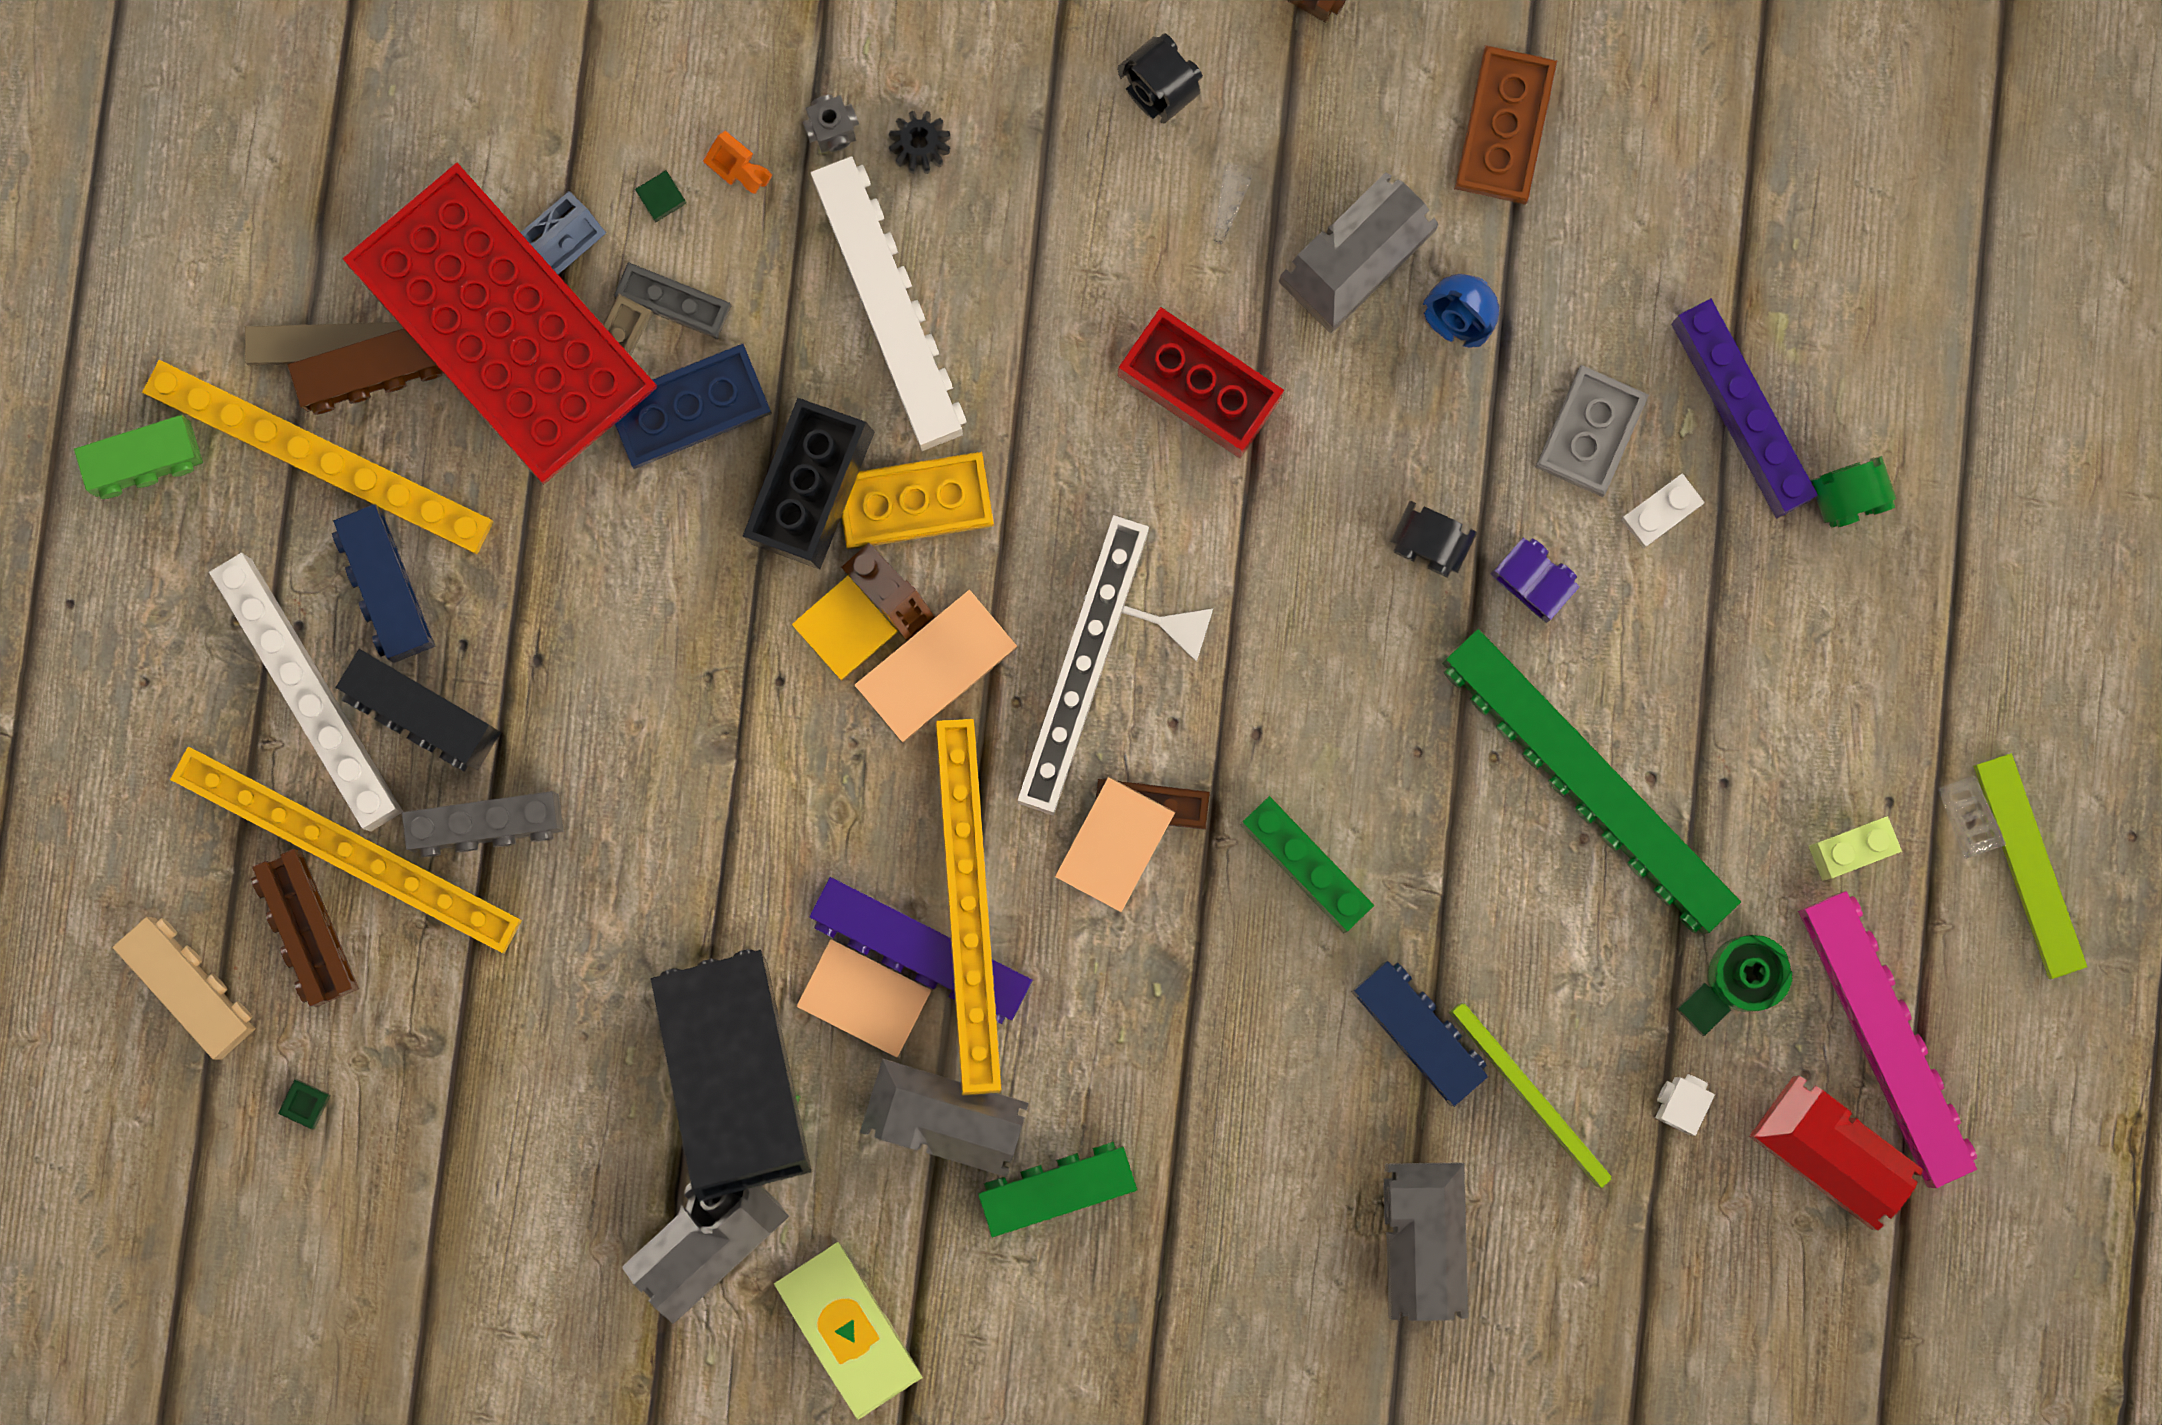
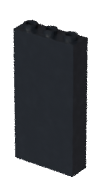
M742 950L730 958L722 960L707 959L699 962L695 967L684 970L669 969L662 972L660 976L650 978L691 1188L698 1200L703 1201L811 1173L812 1169L768 963L762 951Z

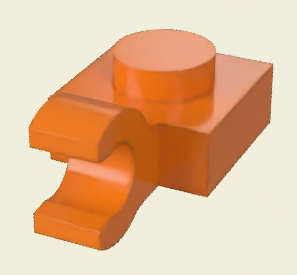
M726 130L716 137L703 160L708 167L731 185L739 180L753 194L757 193L760 186L766 187L772 177V174L763 166L749 162L753 153Z

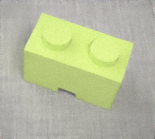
M1888 816L1809 845L1822 881L1832 879L1902 852Z

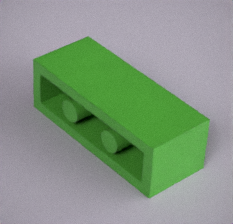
M183 415L74 448L86 491L95 497L100 496V499L117 497L122 494V489L136 485V488L152 486L158 483V477L172 474L173 477L189 474L194 471L193 466L203 464L191 421Z

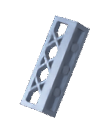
M570 191L520 232L557 274L561 273L606 234L590 211ZM574 207L564 218H560L569 208ZM543 233L536 242H532L534 238Z

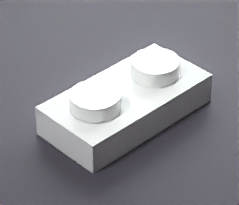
M1682 473L1625 515L1621 520L1644 549L1701 507L1705 502Z

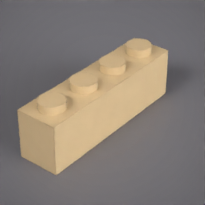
M146 916L112 948L213 1060H222L256 1029L249 1022L253 1018L251 1013L240 1002L236 1001L233 1004L224 994L228 990L225 984L213 973L208 976L199 966L202 963V959L189 946L183 948L174 939L177 932L164 918L157 920L156 918Z

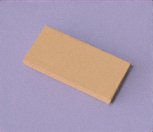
M969 589L858 681L855 687L901 742L904 743L1018 647Z

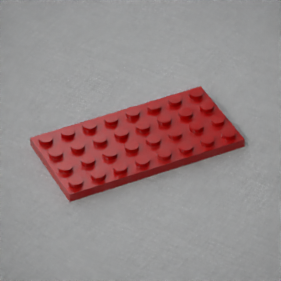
M458 162L342 258L351 271L543 485L657 388L654 381Z

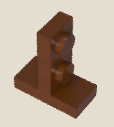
M870 543L866 544L841 567L863 593L891 621L906 641L935 618L917 590L908 580L905 581Z

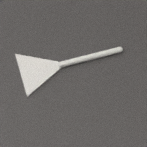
M1127 606L1123 607L1122 613L1158 624L1197 662L1213 609L1159 617Z

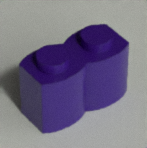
M1523 537L1492 571L1491 575L1527 608L1547 623L1580 586L1575 582L1576 574L1563 563L1557 566L1546 557L1549 551L1539 541L1533 538L1528 541Z

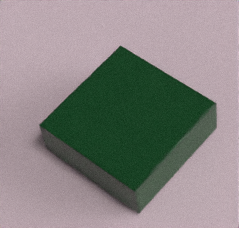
M667 170L635 189L655 223L687 204Z
M1702 983L1676 1008L1702 1036L1710 1032L1731 1011L1706 983Z
M294 1079L278 1114L311 1130H315L331 1095L298 1079Z

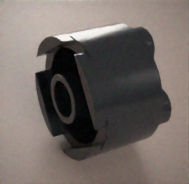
M1163 33L1160 37H1152L1118 65L1120 79L1126 75L1131 84L1126 88L1130 97L1152 119L1158 115L1161 116L1160 123L1165 124L1200 94L1198 81L1203 78L1200 69L1191 60L1185 61L1178 53V47L1174 40L1166 33Z
M1409 501L1390 541L1396 545L1393 550L1394 553L1412 562L1419 556L1430 562L1428 565L1429 570L1447 578L1451 571L1458 574L1477 532L1470 529L1468 535L1461 532L1463 524L1425 506L1421 513L1414 510L1416 503Z

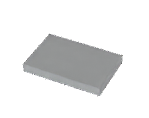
M1580 365L1535 467L1604 497L1649 394Z

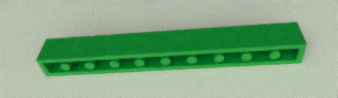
M1479 629L1442 663L1447 668L1444 674L1449 681L1457 688L1463 685L1473 695L1470 701L1475 708L1483 715L1489 712L1499 722L1496 728L1501 735L1509 742L1516 740L1525 749L1522 755L1526 761L1537 770L1542 767L1551 776L1548 782L1552 788L1562 797L1568 794L1577 803L1574 809L1578 815L1588 824L1594 821L1602 829L1603 833L1600 836L1604 842L1614 851L1620 848L1630 860L1627 862V865L1640 878L1643 879L1647 876L1656 886L1653 889L1656 896L1667 906L1673 903L1682 913L1679 918L1690 931L1695 934L1698 931L1702 934L1710 933L1742 902Z

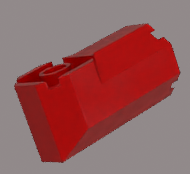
M1793 1076L1749 1137L1871 1230L1879 1231L1884 1226L1879 1219L1884 1215L1892 1219L1899 1212L1917 1186L1918 1182L1912 1176H1921L1923 1169L1861 1123L1857 1118H1849L1852 1112L1824 1090L1815 1085L1810 1091L1804 1086L1807 1082L1806 1079L1801 1076Z

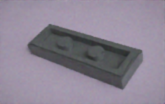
M629 262L614 294L615 299L618 294H621L653 311L655 315L715 339L719 338L732 307L731 303Z

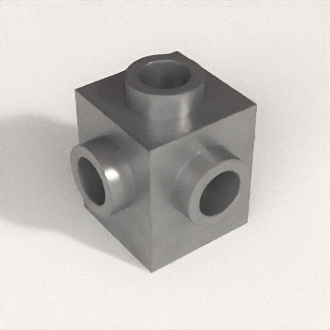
M832 95L821 96L812 101V106L806 107L809 119L803 121L810 143L817 141L821 153L844 149L851 142L856 141L853 127L859 125L852 104L845 106L841 95L836 97ZM837 117L833 123L828 124L824 122Z

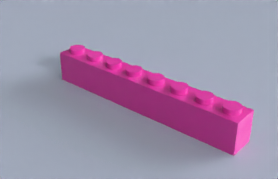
M1844 891L1798 911L1916 1164L1923 1169L1921 1175L1926 1186L1929 1188H1939L1978 1170L1973 1161L1977 1159L1976 1151L1968 1138L1963 1139L1957 1125L1961 1124L1959 1115L1951 1103H1946L1941 1093V1090L1944 1089L1943 1081L1936 1069H1930L1925 1059V1055H1928L1927 1047L1919 1034L1914 1035L1908 1021L1912 1020L1911 1013L1906 1003L1902 999L1898 1000L1892 986L1895 985L1894 977L1888 966H1882L1876 952L1879 951L1878 943L1870 930L1865 931L1861 923L1860 917L1863 916V912L1857 899L1854 896L1849 897L1847 891Z

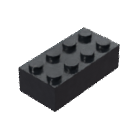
M797 398L746 525L743 537L753 546L820 570L875 433L868 423Z
M358 649L335 687L345 693L341 699L345 703L367 715L370 714L371 710L376 711L377 714L374 720L399 734L405 728L410 731L407 736L408 740L432 753L436 747L442 750L439 758L464 772L468 766L476 770L480 769L501 734L499 730L361 649Z

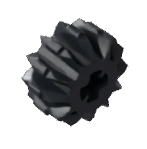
M915 111L909 112V123L902 118H898L896 124L900 130H890L889 138L894 143L889 146L890 154H899L896 158V164L899 167L909 162V173L914 174L917 166L922 165L924 173L928 174L930 173V162L941 167L943 160L940 155L950 154V146L945 143L951 139L950 132L941 130L944 125L941 118L930 123L931 113L929 111L923 113L922 120H917ZM919 137L921 141L922 137H925L927 146L920 148V144H918V147L914 148L913 139Z

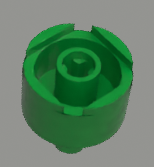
M1882 456L1871 458L1869 462L1860 464V462L1823 474L1820 478L1810 480L1818 494L1815 498L1824 523H1829L1830 528L1836 526L1839 528L1860 520L1858 514L1865 512V515H1876L1895 508L1893 500L1897 498Z
M1747 935L1725 942L1714 953L1709 965L1708 983L1712 990L1729 1008L1741 1012L1762 1011L1777 1005L1787 995L1793 980L1789 957L1784 948L1771 938L1761 935ZM1754 966L1753 974L1757 976L1756 980L1746 981L1747 974L1744 972V968Z

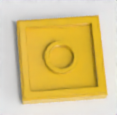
M848 575L792 623L797 632L841 681L898 633Z

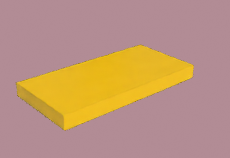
M982 452L859 471L842 514L847 550L862 548L868 543L874 546L994 526Z

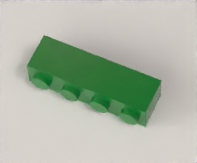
M1270 796L1240 824L1343 933L1348 932L1375 906Z
M1114 1141L1092 1148L1094 1155L1081 1160L1078 1153L1057 1159L1058 1167L1043 1171L1042 1165L1020 1171L1022 1179L1007 1183L1004 1176L985 1182V1190L979 1192L978 1195L992 1238L1138 1191L1124 1146L1116 1148Z

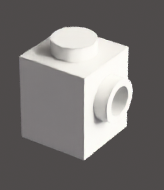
M1687 1074L1685 1079L1674 1077L1672 1083L1666 1081L1660 1091L1657 1101L1662 1104L1655 1118L1688 1135L1696 1136L1715 1094L1707 1091L1708 1083L1689 1074Z

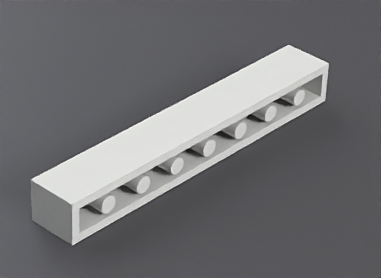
M851 156L812 171L811 176L921 451L962 436L961 424L967 423L960 403L952 404L947 390L953 389L946 369L938 370L933 358L939 355L932 334L925 336L922 331L920 322L925 321L924 314L918 300L910 301L906 291L907 288L912 287L905 267L897 268L892 255L898 253L891 233L883 234L878 222L884 219V215L877 198L870 200L865 187L871 184L863 164L856 167Z
M1113 515L1018 797V804L1054 816L1148 536V526Z
M240 553L210 571L211 577L362 829L373 831L401 814L403 811L253 560Z

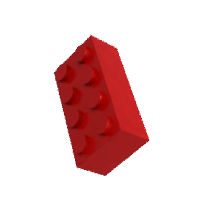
M1162 307L1158 309L1118 367V377L1239 459H1241L1284 394V389Z

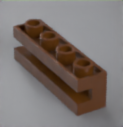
M404 329L287 364L300 407L307 412L313 411L314 415L330 412L335 409L334 404L349 400L350 404L366 401L371 398L370 393L384 389L386 393L404 389L407 387L406 382L420 378L424 382L437 379L443 375L442 371Z
M292 849L281 854V858L271 862L264 861L253 866L255 877L251 878L258 897L260 899L265 897L270 909L269 912H266L269 926L274 933L279 932L284 946L280 947L284 962L288 968L294 967L298 977V981L294 984L299 998L303 1003L308 1001L310 1007H319L358 990L359 987L304 854L300 850Z

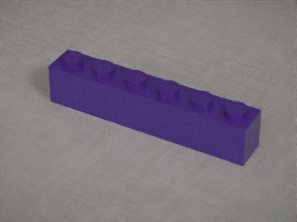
M1712 298L1679 314L1671 325L1775 518L1777 519L1810 502L1818 494Z
M829 877L809 916L817 921L814 929L832 938L835 937L837 932L850 938L848 946L865 955H868L870 949L884 955L881 963L899 972H902L905 966L918 973L914 980L934 990L939 983L951 990L948 997L955 1000L950 937ZM992 959L996 1021L1002 1024L1005 1018L1013 1021L1033 980Z

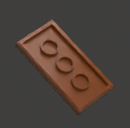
M1485 45L1454 189L1527 204L1557 60Z

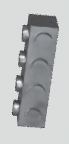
M553 791L402 812L406 850L414 853L417 852L418 858L441 855L440 849L455 847L456 852L478 850L479 843L493 842V847L509 846L516 844L515 838L529 836L531 842L553 839V833L564 832L559 794Z

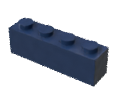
M373 504L333 520L337 530L332 533L334 543L340 554L346 553L350 566L345 567L352 587L356 588L359 586L364 600L359 601V607L366 622H373L377 635L372 636L379 656L386 655L389 661L396 663L436 647L382 509Z
M1389 961L1384 962L1351 992L1450 1106L1455 1107L1489 1077L1483 1071L1487 1064L1474 1049L1467 1052L1458 1042L1462 1038L1459 1031L1450 1021L1446 1020L1442 1023L1433 1013L1437 1009L1436 1005L1423 991L1417 995L1408 984L1412 980L1411 976L1398 962L1394 966Z

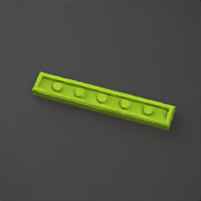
M2012 753L1974 765L1975 773L2048 979H2054L2087 968L2088 966Z
M1461 1003L1448 1012L1596 1187L1602 1188L1611 1181L1612 1176L1468 1006Z

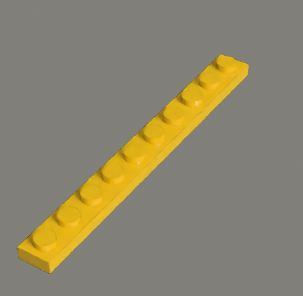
M158 360L142 391L143 394L372 505L376 504L379 508L476 555L494 523L491 519L161 360Z
M974 719L936 721V737L962 1095L1000 1093L1001 1077Z
M189 746L170 778L171 781L505 954L522 922L521 919Z

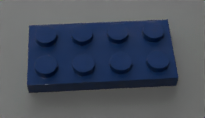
M742 343L653 379L657 388L621 418L615 426L633 469H636L772 414L746 348Z

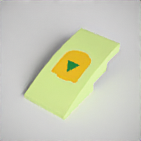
M839 1242L774 1283L815 1354L858 1420L923 1378L887 1316L880 1309L866 1283L859 1276Z

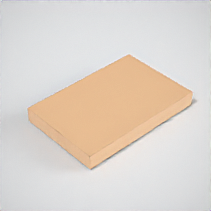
M1108 776L1055 877L1122 912L1175 812Z
M830 939L796 1007L898 1058L932 990Z

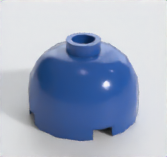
M1454 274L1442 279L1430 291L1423 305L1426 304L1427 306L1424 312L1425 319L1433 330L1450 342L1454 340L1453 335L1460 340L1466 341L1463 346L1468 348L1480 347L1494 331L1499 317V303L1488 283L1479 277L1466 274Z

